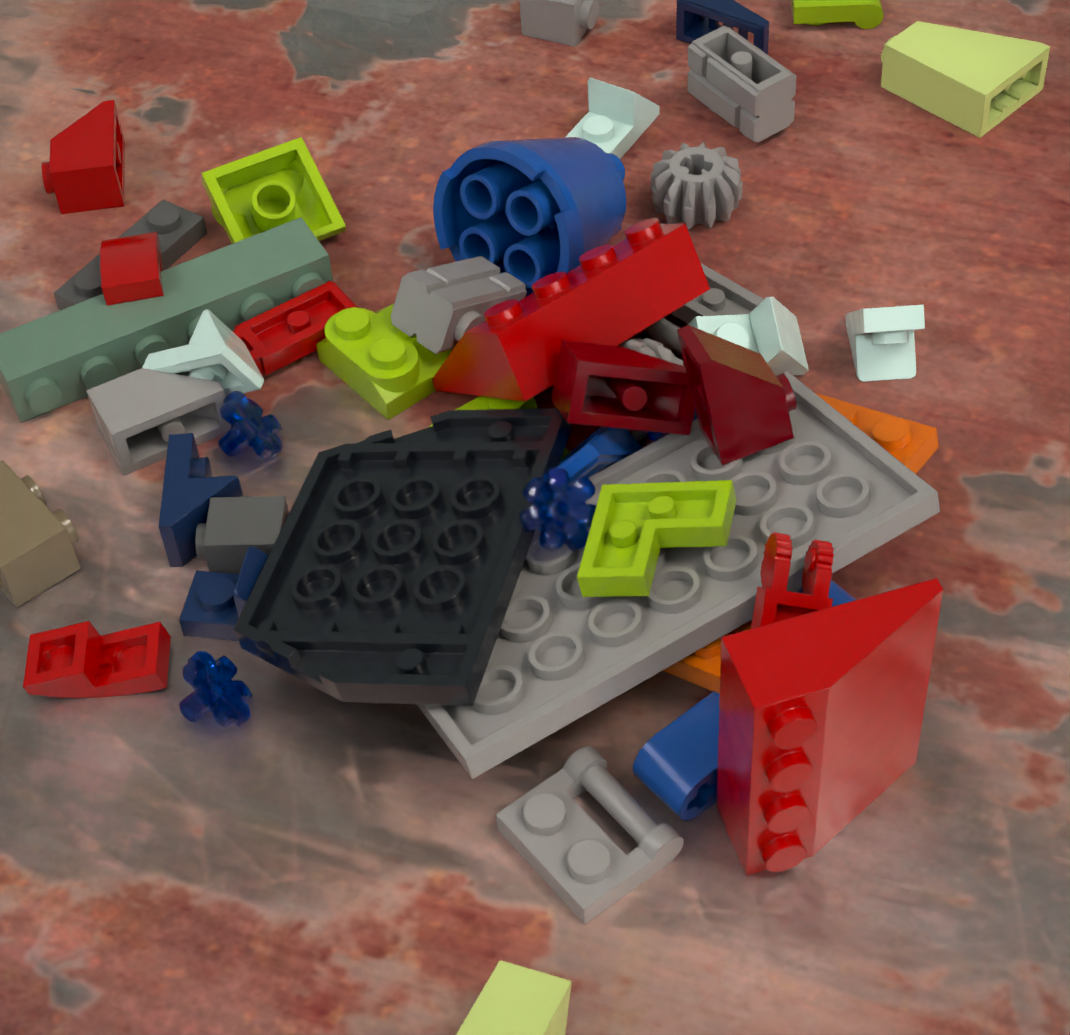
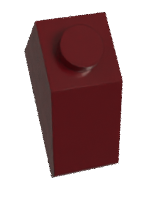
M690 325L677 329L699 428L721 465L794 438L789 412L797 409V403L792 386L784 373L775 376L760 353Z
M561 341L551 400L567 423L690 435L695 406L685 366L620 346Z

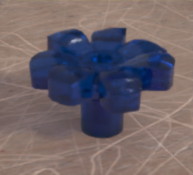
M234 391L229 393L223 400L224 404L220 407V413L222 418L231 424V429L218 440L221 450L230 457H236L247 446H251L255 453L262 458H267L269 455L275 457L283 449L282 441L277 435L282 430L277 418L272 414L262 417L263 408L255 401L247 398L243 392Z
M551 468L545 473L544 480L533 478L526 484L523 490L525 499L534 506L528 507L520 513L522 526L525 530L538 529L541 531L539 543L541 547L549 551H556L564 545V542L572 551L584 547L589 534L586 528L591 527L596 505L586 504V501L595 494L596 488L592 481L587 477H581L569 485V474L563 468Z
M198 651L188 659V663L183 667L182 674L194 691L179 703L180 711L188 721L196 723L212 712L218 725L229 728L233 724L239 727L250 719V707L246 701L253 697L243 681L232 680L237 673V667L229 658L223 655L215 661L208 652Z

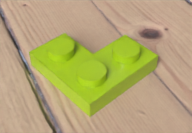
M732 480L603 484L577 574L582 597L649 596L660 548L727 546L737 501Z

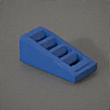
M601 426L573 448L560 461L559 465L548 474V489L551 493L570 489L579 482L639 451L642 447L627 429Z

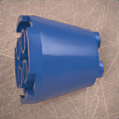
M578 137L504 140L482 143L460 155L449 169L442 172L438 180L434 195L433 216L441 250L449 248L456 262L483 256L500 267V273L507 272L523 282L527 291L525 297L534 293L531 286L537 280L556 272L568 273L581 265L579 262L581 255L596 247L606 245L621 230L626 212V191L623 183L625 178L624 165L616 155L606 153L596 144Z

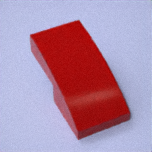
M158 231L102 241L100 248L101 287L106 306L164 296L161 276L163 264Z
M85 621L31 634L29 637L23 688L29 695L62 698L113 697L167 688L171 636L161 622L100 635L90 621Z

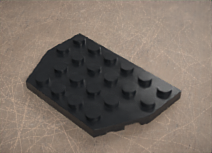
M557 408L449 410L431 416L432 427L398 438L393 437L390 429L371 435L358 443H346L318 452L233 629L241 648L342 702L473 706L550 491L547 482L548 474L560 463L572 429L571 423L566 422Z

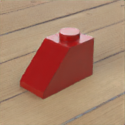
M114 100L103 101L50 140L49 162H42V179L46 193H55L61 214L124 207L125 140Z

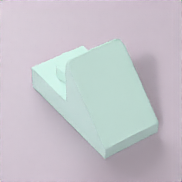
M589 78V112L566 137L586 139L596 144L604 152L612 153L621 159L658 117L660 106L633 91Z
M766 297L750 314L695 316L688 324L760 353L775 376L786 370L793 376L804 375L809 371L797 317L774 297Z
M924 304L866 308L845 314L856 376L860 381L909 379L915 377L914 331L925 329Z
M208 309L202 312L188 345L148 354L142 367L144 369L220 382L226 397L261 390L264 383V378L244 342Z

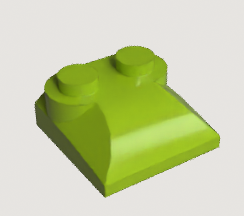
M302 137L201 173L203 187L211 201L212 214L215 220L223 226L232 244L300 217L318 241L346 231V225Z
M394 303L375 312L356 307L344 309L334 314L325 325L326 338L316 344L319 361L387 420L394 418L436 391L432 378L452 350L435 354L417 342V335L410 337L392 325L390 316Z

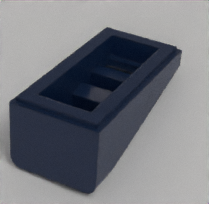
M677 0L676 39L691 44L692 41L722 27L719 25V22H721L723 26L730 27L732 30L734 27L738 28V34L748 40V32L753 33V45L768 55V20L734 0Z

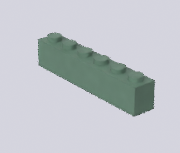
M300 217L161 271L164 296L106 306L104 295L101 294L0 333V384L20 422H25L87 397L86 390L141 369L148 354L188 345L201 314L206 309L210 310L233 331L235 326L330 280L333 282L329 254Z

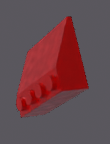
M651 218L636 223L625 230L626 239L614 246L610 244L599 246L579 257L581 265L568 273L556 272L537 280L531 286L534 293L522 300L512 299L492 306L483 314L485 321L465 332L434 375L432 382L435 390L526 402L554 385L562 340L618 346L710 290L686 224H660L658 218Z
M938 578L721 637L717 809L746 876L765 870L771 872L786 871L797 866L804 859L813 857L917 762L944 591Z

